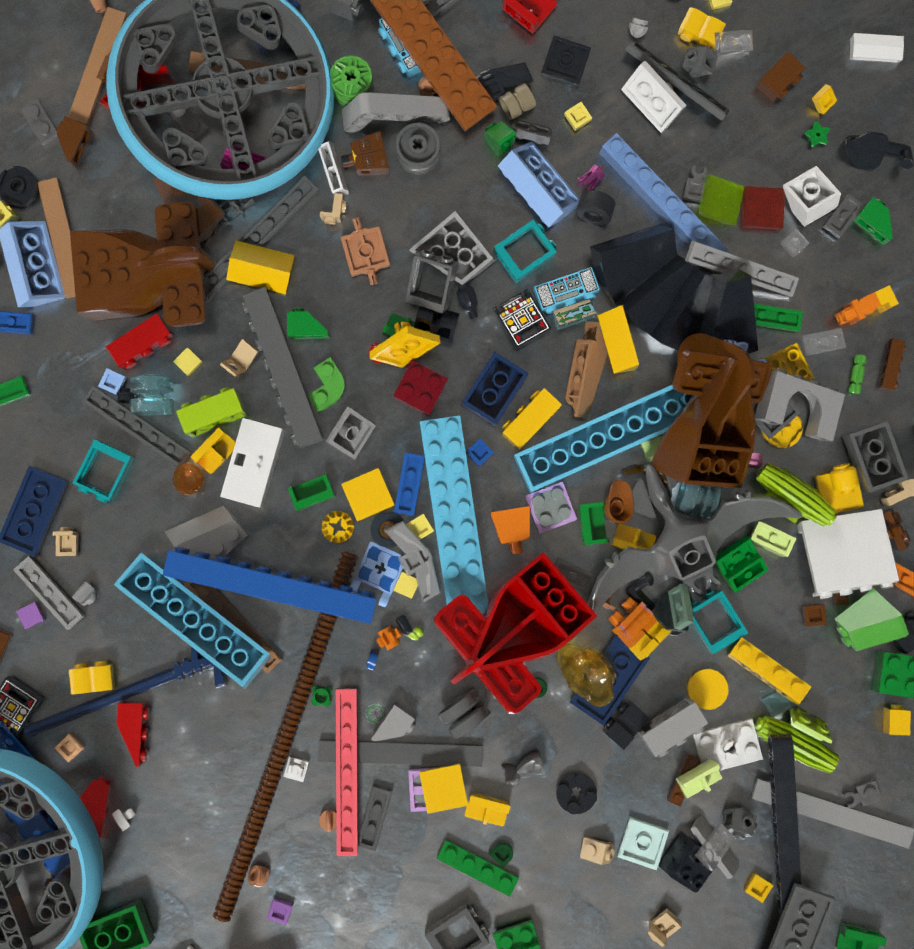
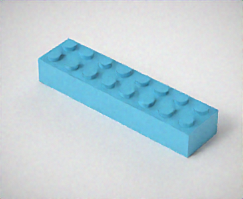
M140 553L114 585L241 687L246 689L272 657L270 653L176 579L162 576L163 569L143 553Z

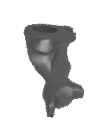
M539 751L526 756L517 767L507 763L501 765L505 771L506 784H512L513 786L518 785L521 778H529L535 774L545 775Z

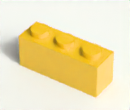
M545 388L541 392L537 390L530 397L532 402L528 406L523 404L516 412L518 414L517 418L514 421L509 419L502 427L504 429L502 435L518 450L562 406Z

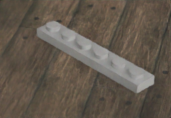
M691 241L685 259L687 262L722 274L739 268L751 275L753 285L788 297H793L799 280L798 277L695 241Z

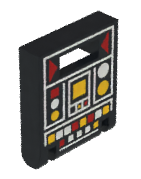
M528 289L524 290L526 298L519 293L501 303V312L497 307L493 308L496 317L516 350L552 331L550 324ZM537 324L538 332L525 339L521 337L520 333Z
M11 676L6 677L0 685V721L4 723L11 733L12 731L15 732L13 735L17 739L43 697ZM15 688L29 699L24 703L9 692Z

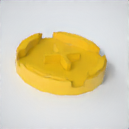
M797 416L771 439L762 430L761 432L769 445L784 449L793 446L799 441L803 430L800 417Z
M709 668L696 671L689 678L687 684L689 698L699 708L705 710L716 709L721 706L727 699L729 692L728 683L724 676L718 671Z

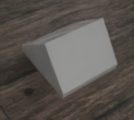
M347 406L326 442L355 460L376 425Z

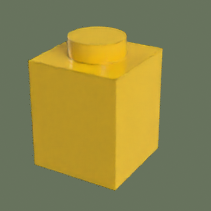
M891 704V708L884 707L883 732L889 735L910 736L911 711L905 709L904 705Z

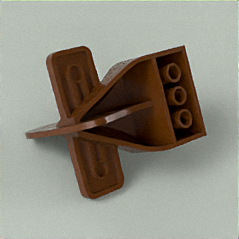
M191 202L169 203L156 207L157 239L144 233L127 229L70 231L77 313L92 321L134 317L146 314L163 303L164 320L169 326L182 327L203 324L207 318L203 274L213 269L215 264L214 259L201 249L196 207Z
M692 334L681 343L678 349V366L672 383L674 390L683 394H691L692 397L665 432L653 456L651 465L655 470L683 484L742 488L754 450L756 437L752 402L759 403L762 401L771 377L772 365L764 361L752 360L744 349L730 342L708 334Z

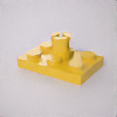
M401 322V328L400 324L396 323L394 325L396 334L369 352L370 359L403 368L411 360L414 361L440 344V336L429 331L416 329L409 322Z

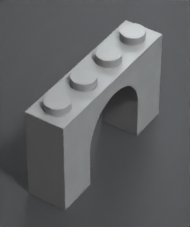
M775 369L771 373L762 401L757 405L754 418L771 425H782L788 402L792 395L799 391L807 398L810 405V416L805 436L819 441H833L845 394L837 392L838 389L835 387H822L820 382L813 380L808 382L804 380L803 376L794 374L791 376L787 374L786 370Z

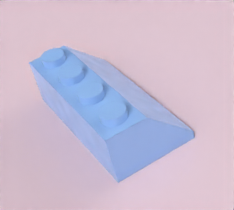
M533 142L511 150L498 165L503 175L511 181L516 191L525 198L528 205L534 209L548 228L561 221L578 207L579 197Z
M8 222L1 227L0 241L18 308L34 307L64 299L65 294L46 222Z

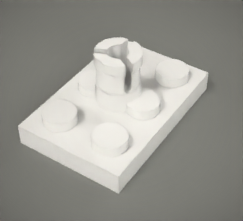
M646 61L640 64L621 89L661 133L668 128L686 107V104L673 91V85L669 82L666 83V80H663Z
M751 718L707 729L697 735L692 734L697 755L700 758L699 763L702 764L712 759L719 763V771L763 759L753 719Z

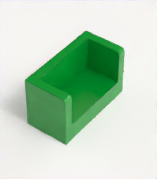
M326 473L297 486L288 487L296 511L336 497Z
M604 502L578 505L583 545L609 542V538L606 536L603 512Z

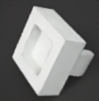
M289 756L283 777L304 782L309 761Z
M132 808L124 813L117 809L111 815L121 831H124L130 827L127 820L135 816Z

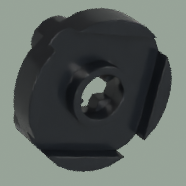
M13 166L9 170H4L0 174L1 199L13 207H29L39 192L38 179L29 169L22 166ZM18 182H22V189L16 192V189L13 187L14 184L18 185Z
M569 772L559 780L556 798L559 805L565 811H568L570 814H582L590 810L597 801V788L594 781L588 775L579 772ZM577 787V790L579 788L582 790L579 798L571 796L573 793L572 789Z

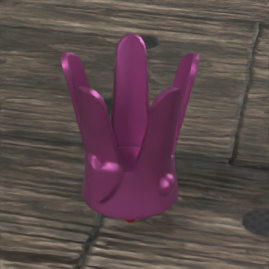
M593 165L587 173L577 178V180L581 179L577 185L590 184L586 191L594 190L597 183L605 176L602 170L603 166L600 168L597 165Z

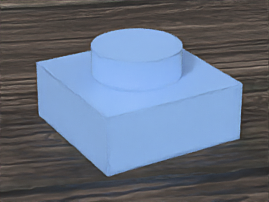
M106 368L98 387L117 395L116 393L120 392L127 377Z

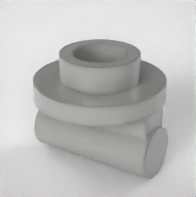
M85 581L72 595V598L82 606L90 605L97 597V590Z

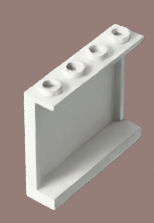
M882 509L839 515L830 526L827 524L823 527L811 520L801 521L797 525L798 533H802L812 575L815 592L812 594L813 597L820 596V599L832 597L834 593H840V596L852 594L854 590H860L861 593L869 592L874 587H880L881 590L893 588V584L899 581Z

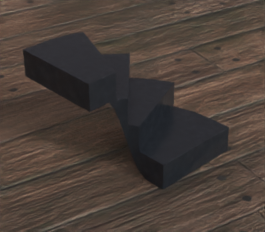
M664 223L590 246L593 267L598 282L615 307L623 305L626 318L661 344L678 350L681 343L688 336L702 333L722 340H733L738 343L745 342L748 344L746 351L748 354L758 351L751 275L738 268L723 274H711L692 266L690 262L685 261V258L677 254L674 229Z

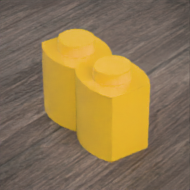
M690 7L677 34L686 42H696L698 46H707L713 51L726 24L717 18L706 15L698 9Z
M107 661L95 662V666L88 667L87 663L74 664V668L69 669L71 694L107 691L116 688L113 664H108Z

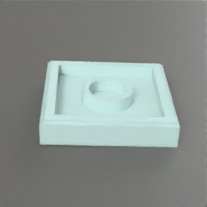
M629 816L617 857L657 870L669 830Z

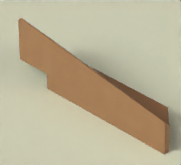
M585 322L584 340L577 339L567 386L565 399L568 404L572 405L575 411L574 416L581 419H588L608 354L600 322Z

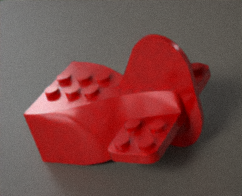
M542 552L494 594L486 617L467 596L459 595L434 616V623L466 661V667L450 680L451 683L454 685L470 673H474L508 713L517 714L541 693V685L523 663L541 660L561 649L590 624L597 615L547 555Z

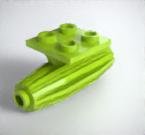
M767 462L757 474L755 479L767 490L765 495L787 502L798 510L802 517L823 527L827 524L830 526L837 517L835 515L836 510L817 492L818 490L787 468L781 469ZM787 518L794 524L798 520L797 518Z
M790 706V724L769 716L760 717L755 724L756 734L767 742L769 735L791 734L794 745V759L802 764L829 774L838 765L839 755L821 742L824 740L831 744L833 741L827 723L823 719L809 716V713L801 707L795 708Z

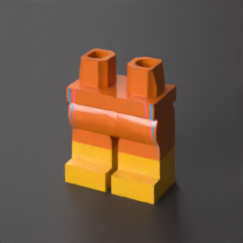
M889 285L860 300L851 301L843 306V310L835 314L839 325L847 322L853 325L873 313L875 309L882 313L899 303Z
M629 597L621 604V607L628 614L624 617L616 610L608 619L614 626L612 631L619 636L639 660L648 657L671 631L666 630L655 619L652 611L643 602L638 604Z

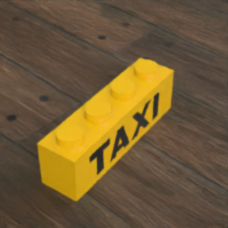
M742 637L727 655L795 705L800 704L811 689L810 685Z

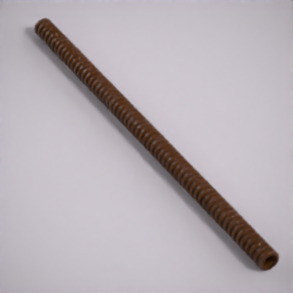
M341 552L342 558H339L340 563L336 566L338 569L334 571L336 575L332 577L334 579L332 582L333 587L340 588V585L347 586V584H350L348 580L352 578L351 572H354L353 566H356L355 561L358 560L356 555ZM320 612L319 615L321 617L317 619L319 623L315 625L314 637H311L310 648L306 650L308 654L304 656L306 659L302 662L303 667H300L301 673H298L297 685H294L293 688L295 690L291 693L293 696L289 698L291 702L287 704L288 709L285 710L286 715L283 716L282 727L278 729L280 733L276 735L275 746H272L273 752H270L271 758L267 760L269 764L265 766L264 776L261 777L262 782L259 783L260 789L256 791L258 795L254 797L256 800L253 801V807L250 808L251 813L248 814L247 825L243 828L245 831L241 834L243 837L239 839L240 844L237 845L236 856L232 859L234 862L230 865L232 868L228 870L229 875L226 876L225 887L221 890L223 893L220 894V899L217 901L218 905L215 907L216 912L213 913V917L218 921L229 922L231 920L232 909L235 908L234 903L238 900L236 897L240 895L241 884L244 883L243 878L246 877L245 872L249 869L247 866H250L251 863L249 860L253 858L252 853L255 852L254 847L257 846L258 835H261L262 832L260 829L264 827L262 823L266 821L265 816L268 815L269 804H272L271 798L275 796L273 792L277 790L278 779H281L280 773H283L282 767L286 765L284 761L288 759L286 756L289 755V749L292 748L293 736H296L295 730H298L299 727L297 725L301 722L299 719L303 716L301 713L305 711L304 706L307 705L306 700L309 699L308 694L311 693L312 682L316 680L314 676L318 674L319 663H322L321 657H324L323 651H326L325 645H328L329 642L327 640L331 637L329 634L333 632L331 628L335 626L334 621L337 620L334 615Z

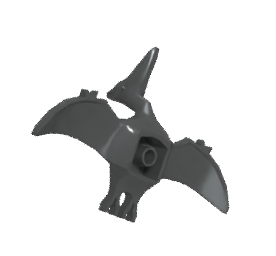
M648 464L646 465L648 499L652 501L665 518L664 530L657 543L649 549L627 547L620 554L614 552L612 559L604 560L607 565L596 579L589 597V607L597 615L607 599L620 587L630 581L645 577L647 574L669 575L681 580L684 584L688 585L690 601H693L692 588L700 597L703 596L700 588L694 583L700 577H703V585L708 593L711 592L710 579L718 588L722 587L720 581L713 575V566L716 562L717 550L728 536L753 521L776 517L799 519L802 518V515L783 500L768 495L751 494L749 490H745L742 495L735 492L734 498L722 500L712 518L705 520L686 519L675 512L667 488H665L655 468Z

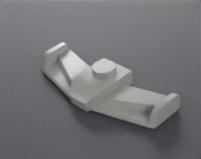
M404 521L384 530L405 553L398 557V560L407 576L415 573L422 603L441 593L432 559L433 556L429 548L420 541Z

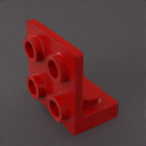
M503 0L502 10L533 34L557 6V1Z
M162 64L156 73H148L143 69L142 65L139 66L137 92L146 91V86L143 85L175 84V80L167 66ZM143 101L137 102L136 105H143Z

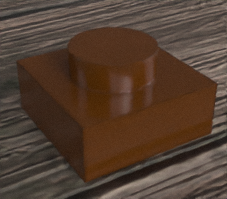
M824 604L802 606L805 627L827 625Z

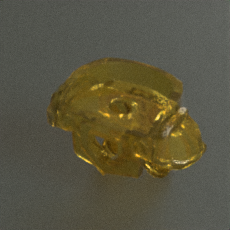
M567 643L558 651V665L567 681L568 688L579 694L582 698H585L591 705L597 707L606 706L614 699L613 683L616 675L612 665L602 653L593 648L584 650L570 643Z

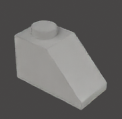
M395 703L371 740L376 742L402 737L406 732L410 734L416 725L413 722L415 716Z

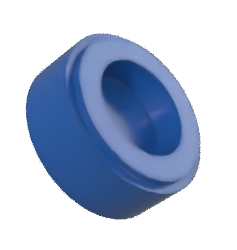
M371 650L366 665L367 669L374 671L380 651Z

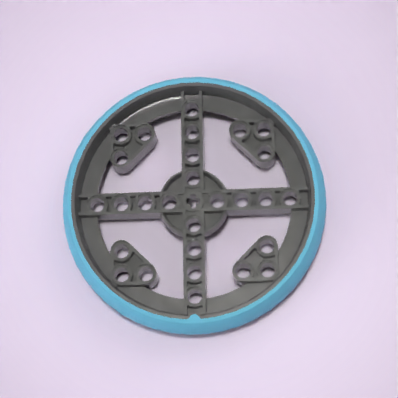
M144 0L122 25L109 56L106 82L108 104L112 119L125 145L135 158L157 178L174 188L199 197L223 200L244 199L269 192L285 184L306 167L316 155L329 130L334 108L331 65L324 45L309 21L287 0ZM203 7L206 10L204 12H199L196 10V8ZM211 8L239 10L237 28L242 34L269 50L276 49L279 46L282 36L290 45L298 60L246 70L239 62L224 57ZM191 12L204 62L195 71L192 81L137 92L140 62L146 72L156 73L175 45V31L168 23L185 13ZM268 15L271 19L264 20L261 16ZM249 19L251 23L244 24L241 20ZM207 26L210 27L211 30L209 32H205L201 30V28ZM164 34H168L171 36V38L168 40H164L161 38V36ZM272 34L276 39L270 40L266 36ZM143 38H148L149 40H151L147 44L140 42V40ZM209 46H214L216 48V51L211 52L208 51L206 48ZM148 58H154L156 60L152 64L146 62ZM218 65L222 70L214 71L212 67ZM303 69L306 71V74L300 75L297 73V70ZM284 73L287 77L280 79L277 74ZM264 77L267 79V82L260 83L257 78ZM244 81L247 83V86L240 87L237 83ZM305 84L303 112L298 104H287L270 130L269 145L272 149L279 151L269 158L253 164L240 113L247 108L253 94ZM199 89H204L208 93L205 95H199L197 91ZM179 93L187 95L185 99H179L176 96ZM159 97L167 99L163 104L158 103L156 100ZM143 101L146 103V106L139 108L136 106V103ZM228 104L231 105L233 109L230 111H226L222 107ZM199 106L209 116L220 119L234 169L204 167L207 162L206 147L175 128H168L163 132L162 143L151 130L145 117ZM295 112L297 117L291 118L287 113ZM235 124L238 126V129L232 131L228 129V125ZM299 131L303 136L297 138L293 135V132ZM279 135L283 138V141L276 142L273 137ZM169 137H176L178 141L171 144L167 139ZM241 144L244 148L242 150H235L233 145ZM195 152H200L203 154V157L195 159L192 155ZM179 156L183 161L181 163H174L172 159ZM241 163H245L249 166V168L247 170H241L238 167V165Z
M0 749V806L24 820L33 818L44 808L59 828L56 831L16 841L8 833L0 830V926L6 941L0 940V949H69L87 928L100 899L104 863L99 835L87 808L79 796L58 774L33 758L14 751ZM68 853L71 873L61 872L48 884L36 912L39 921L51 924L36 933L16 880L23 869V865Z

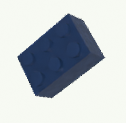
M494 351L462 401L461 406L496 427L529 373Z

